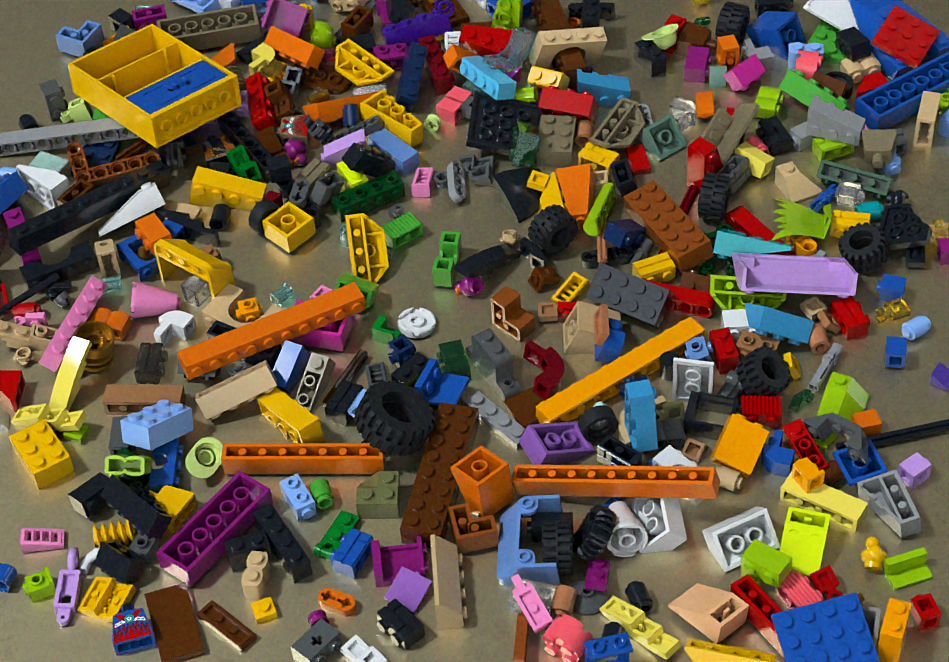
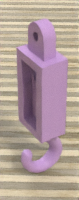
M77 547L70 548L68 552L67 570L59 571L53 608L57 614V621L62 626L70 622L71 614H77L83 575L81 570H76L79 565V549ZM70 596L71 602L62 603L63 598Z

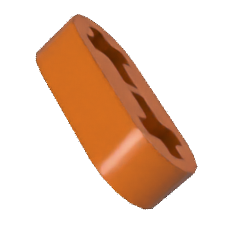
M324 588L318 593V602L321 608L345 617L355 613L356 603L351 595L332 588Z

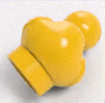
M871 536L865 542L867 549H864L860 556L864 562V569L878 571L881 570L882 563L887 558V554L882 551L879 539Z

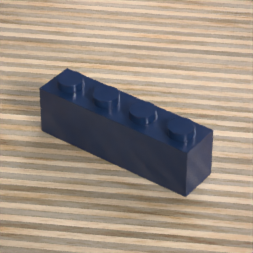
M414 42L410 44L405 53L395 98L396 103L403 105L405 111L408 112L411 111L417 102L428 47Z

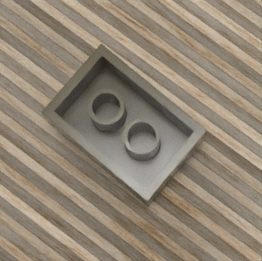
M541 115L536 146V166L561 168L572 166L577 126L576 116Z

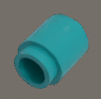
M878 201L859 203L858 206H855V212L870 213V220L880 219L881 215H883V206Z

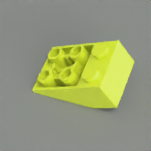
M789 506L779 550L792 557V571L789 574L798 570L802 576L806 575L810 578L809 575L820 570L829 533L831 514Z

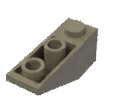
M313 352L310 355L295 397L302 407H306L310 413L328 385L336 364L330 357Z

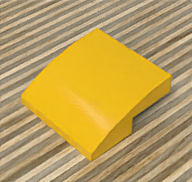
M96 576L77 610L89 617L113 623V616L122 613V605L130 603L137 589L132 584L116 583L110 577Z

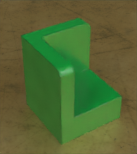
M379 315L372 327L373 341L388 345V342L401 336L399 330L388 327L387 317Z

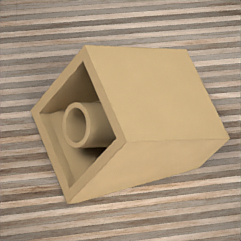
M577 301L563 323L564 354L595 353L593 315L599 306ZM608 309L609 318L622 321L619 311Z

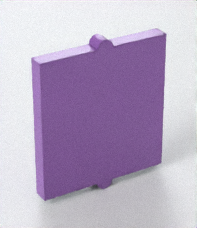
M402 566L384 599L389 602L397 599L410 612L415 614L433 582L421 576L419 572H413Z

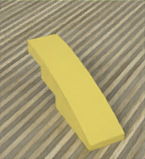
M75 336L72 337L53 387L49 403L51 409L66 407L68 411L70 410L82 385L79 380L87 365L85 358L92 346L90 341Z
M46 403L19 407L11 423L28 427L45 419L53 431L80 430L88 415L84 410L69 412L66 407L51 409Z
M615 596L599 608L600 612L611 622L620 623L631 638L666 660L681 647L678 639L664 633L662 626L646 618L644 611Z

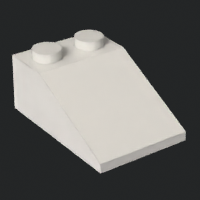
M17 165L18 175L29 187L25 193L49 210L58 207L57 199L69 189L68 178L55 170Z
M683 358L673 359V400L689 401L691 391L707 394L714 393V362Z

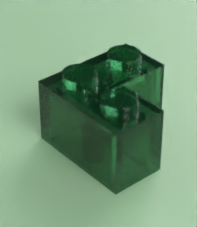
M517 121L516 127L513 126L511 137H513L512 142L515 144L514 148L510 149L509 159H511L512 166L533 169L540 140L538 125Z

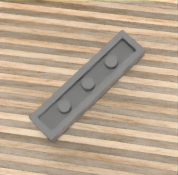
M476 391L463 401L464 406L478 408L479 419L518 450L522 447L519 440L526 429L481 392Z

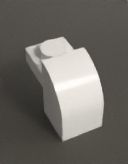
M179 310L169 311L158 318L160 326L154 332L156 345L164 348L173 336L186 341L197 329L194 315Z

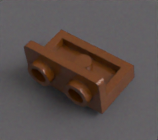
M694 270L683 271L679 286L710 293V275L713 274L704 276L699 275L700 273Z

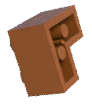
M505 286L490 298L492 324L519 342H522L536 330L535 316L521 308L520 294L516 290Z
M469 503L448 507L450 525L458 553H467L498 546V530L493 515L473 519Z

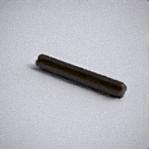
M361 349L357 352L323 399L324 407L343 380L351 382L367 360V351Z

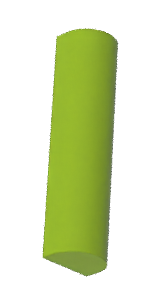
M605 183L602 186L583 224V229L588 235H599L617 198L613 183Z

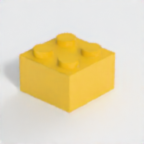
M289 201L262 220L265 237L289 253L316 234L314 218Z

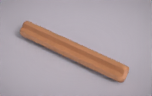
M607 219L597 236L598 263L608 262L607 241L603 239L607 228Z

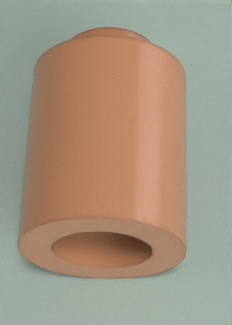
M581 120L577 123L575 143L580 147H584L590 142V138L593 136L594 124L591 121Z
M813 324L808 341L811 351L817 355L824 354L830 349V342L824 327L820 324Z
M558 585L556 587L551 608L555 618L558 614H560V617L563 614L572 616L577 596L575 588L567 585Z

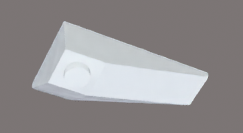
M147 182L140 186L141 189L98 229L99 235L102 236L165 205L155 182L152 184Z

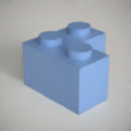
M87 20L79 29L64 26L55 35L59 51L82 57L87 49L98 46L105 40L101 24Z

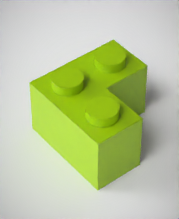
M756 539L753 540L741 556V578L748 574L761 588L765 583L779 588L792 571V557Z

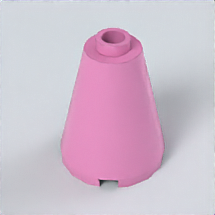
M133 281L132 286L135 287H132L131 312L134 313H130V318L161 315L180 309L181 298L177 297V293Z

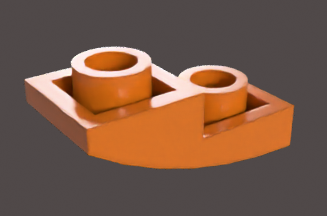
M713 90L696 93L697 118L707 119L715 114Z

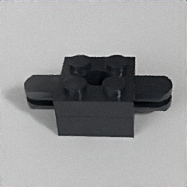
M181 136L158 148L161 162L170 169V172L172 169L179 171L180 168H184V161H187L186 151L183 150L186 149V141Z

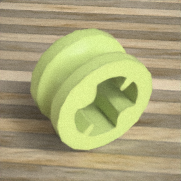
M430 114L427 116L424 126L429 131L434 132L439 129L442 121L439 116Z

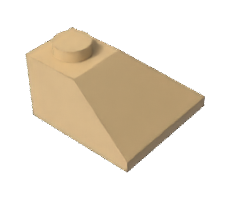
M791 161L776 166L775 183L787 200L799 203L817 197L823 191L810 172L797 163Z

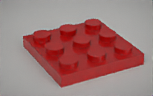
M895 5L870 44L915 69L928 52L940 30Z

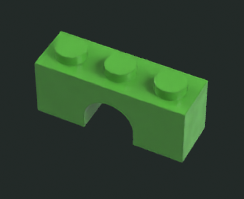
M442 230L439 241V257H435L432 268L433 286L452 287L456 273L454 267L458 264L462 249L461 232Z

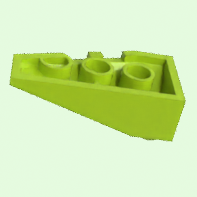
M832 371L816 416L833 412L851 421L852 413L865 410L870 395L853 377ZM833 432L824 442L816 438L813 440L818 448L827 450L841 434L837 435Z

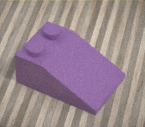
M576 421L528 425L519 440L533 465H565L590 455L595 451L591 443L583 437Z

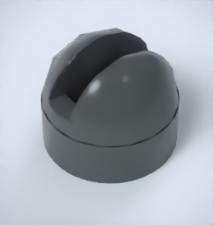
M64 291L55 298L54 302L58 306L65 308L70 304L71 298Z

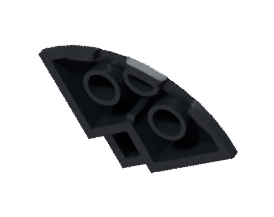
M518 168L492 175V185L500 194L501 202L518 223L525 221L535 214L536 208L540 204V197L543 192L526 187L532 171L535 170L542 173L540 169Z

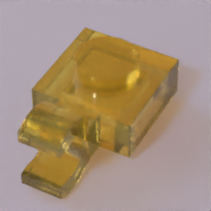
M902 298L885 302L884 307L877 308L875 311L878 316H874V319L877 323H883L889 317L894 321L910 316L911 310Z

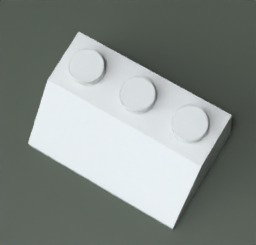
M637 497L631 501L632 512L648 534V543L643 550H639L640 553L670 551L687 540L679 498Z
M753 507L702 530L709 551L725 572L741 565V556L754 539L774 549L780 548L767 508Z

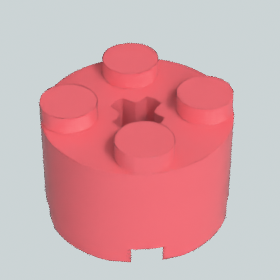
M798 50V54H801V57L796 60L795 70L799 69L804 72V77L807 79L813 78L815 71L819 72V66L823 65V55H820V52Z
M558 614L544 632L542 638L546 644L545 650L553 656L558 654L563 657L564 662H578L584 654V641L593 640V636L590 631L587 634L582 629L584 625L577 619L567 614H563L560 617V614Z

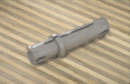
M833 343L827 354L823 355L820 366L807 384L810 391L818 392L830 370L836 366L837 359L843 351V346L839 343Z

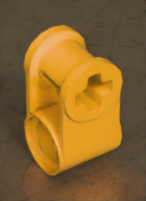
M794 235L786 237V244L794 246L793 251L796 255L812 256L817 253V243L810 236Z

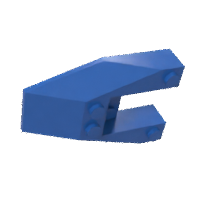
M849 0L858 30L870 40V43L895 5L937 28L901 0ZM941 30L926 53L931 60L949 52V39ZM870 44L871 52L880 62L881 68L890 80L908 72L909 65Z

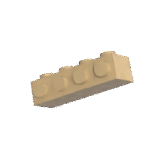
M267 360L197 393L195 400L206 420L209 418L216 419L222 415V412L228 409L230 411L234 410L244 401H253L258 397V394L273 391L275 386H277V379Z

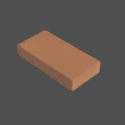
M601 304L593 315L595 345L602 346L610 334L608 305Z

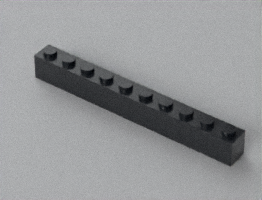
M160 160L155 161L8 229L9 246L20 256L120 209L141 189L140 186L147 182H151V184L155 182L158 190H161L170 185V169Z

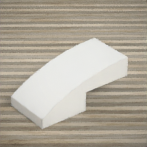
M357 635L352 637L340 649V652L351 662H387V659L373 646L369 647Z

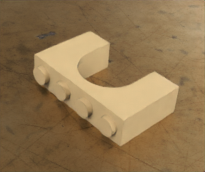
M592 27L538 31L529 54L532 66L547 69L558 52L570 47H579L584 62L597 65L607 43L604 28Z
M228 283L201 311L203 323L208 328L216 320L236 328L249 324L232 319L236 314L235 310L238 309L237 301L245 300L244 290ZM273 304L259 319L282 311L284 308Z

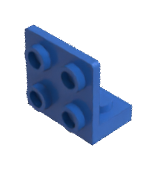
M430 358L414 388L417 393L420 392L424 399L428 400L432 405L439 406L440 402L457 405L470 379L467 376L442 373L437 359Z

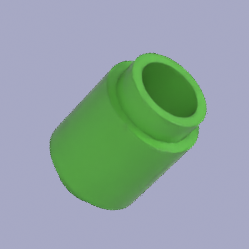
M315 479L309 485L312 498L319 509H327L332 506L334 499L329 482L326 479Z

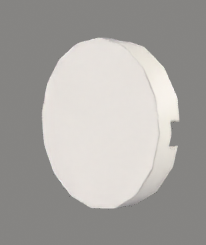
M409 308L404 310L398 318L399 331L409 338L417 339L429 336L436 326L435 316L424 308H419V310Z

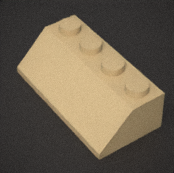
M430 535L438 630L464 627L463 619L467 618L466 606H462V601H466L465 588H460V583H464L463 570L459 571V566H463L462 553L457 552V545L437 535Z

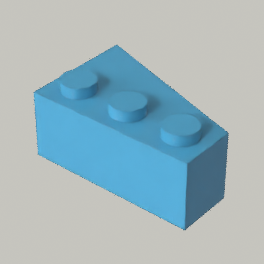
M577 69V93L589 92L593 94L592 96L597 100L599 107L615 106L621 97L631 100L629 78L610 74L603 76L598 75V72L586 73L582 72V69Z
M649 379L625 383L624 423L632 448L638 452L658 449L656 404L654 399H657L655 387H651Z

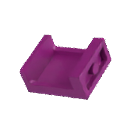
M267 0L266 12L260 20L261 28L270 30L272 25L302 39L312 10L287 0Z
M417 536V543L380 547L379 540L371 541L376 587L391 586L402 566L413 572H419L421 576L426 578L425 573L429 572L428 560L423 558V556L427 555L426 543H422L421 536Z

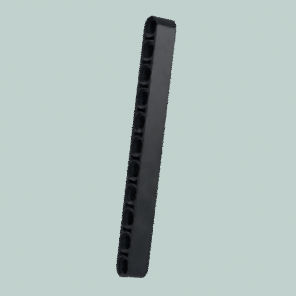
M232 111L218 117L220 130L235 147L240 144L244 146L250 161H256L262 178L274 192L282 194V200L286 204L289 201V196L295 183L293 179L271 183L270 177H266L264 166H267L266 159L272 157ZM308 197L305 207L301 210L314 218L316 230L321 226L320 213L317 206Z

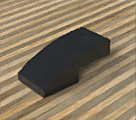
M523 237L520 240V251L522 255L529 258L530 266L533 268L546 267V258L539 247L528 238Z

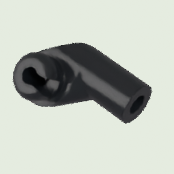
M54 282L46 290L47 299L54 301L60 291H71V282Z

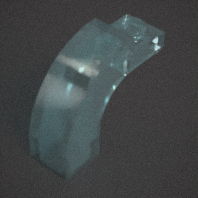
M524 27L513 28L506 48L498 54L484 55L482 62L488 64V67L491 69H499L504 74L515 70L530 53L536 33Z

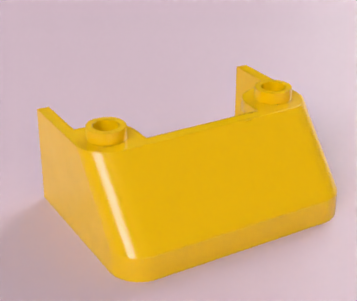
M159 239L153 245L161 280L163 281L181 267L209 282L212 300L228 283L235 285L232 267L228 262L200 250L185 240Z

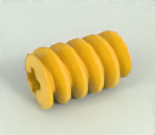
M126 519L125 525H122L121 521L118 520L116 527L112 521L109 522V528H106L104 523H101L100 529L97 528L96 524H93L95 548L97 544L100 548L101 542L117 540L120 543L123 541L125 545H129L130 539L133 542L137 536V530L129 524L130 521Z

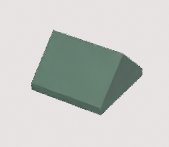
M672 113L643 129V147L658 161L687 145Z

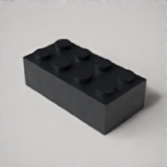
M600 262L585 298L599 305H608V308L611 310L619 311L623 315L659 329L674 293L669 289Z

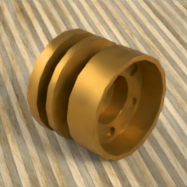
M88 321L79 325L74 332V336L92 343L85 358L87 365L84 370L99 372L110 367L114 361L115 333L113 329L101 321Z

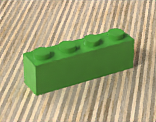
M789 69L778 87L808 107L814 94L828 104L829 102L834 103L835 107L843 111L845 109L850 110L852 107L847 104V99L842 96H834V91L827 87L823 89L818 86V81L813 78L807 79L804 77L805 73L799 69L795 71Z

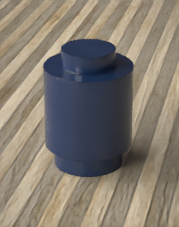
M357 104L343 105V126H347L348 129L360 123V109Z

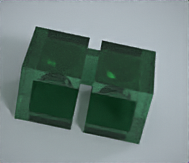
M461 339L438 344L439 352L436 353L438 363H442V373L467 376L471 380L470 365L467 356L464 355L465 350Z

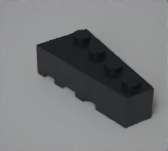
M112 474L101 493V496L107 501L106 504L118 510L117 514L130 521L129 524L139 529L142 536L148 539H152V537L162 539L173 517L162 505L157 504L158 500L149 495L150 491L147 488H142L143 483L141 481Z

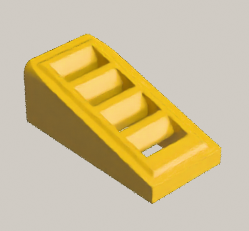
M573 271L551 297V300L558 304V301L563 302L559 299L563 297L566 299L565 302H575L590 287L589 280Z

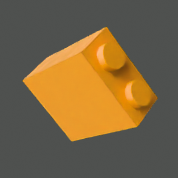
M732 414L725 422L709 461L721 467L726 466L741 472L742 477L747 478L753 471L769 431L765 430V427L759 423L747 421V418L741 414Z
M889 598L877 649L880 662H899L912 603Z

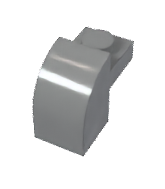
M750 38L743 39L741 61L756 54L766 71L773 70L774 56L769 46L755 48Z

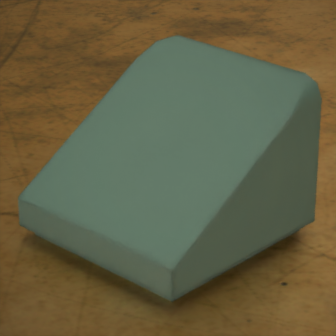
M710 66L709 87H726V79L723 75L727 72V66Z

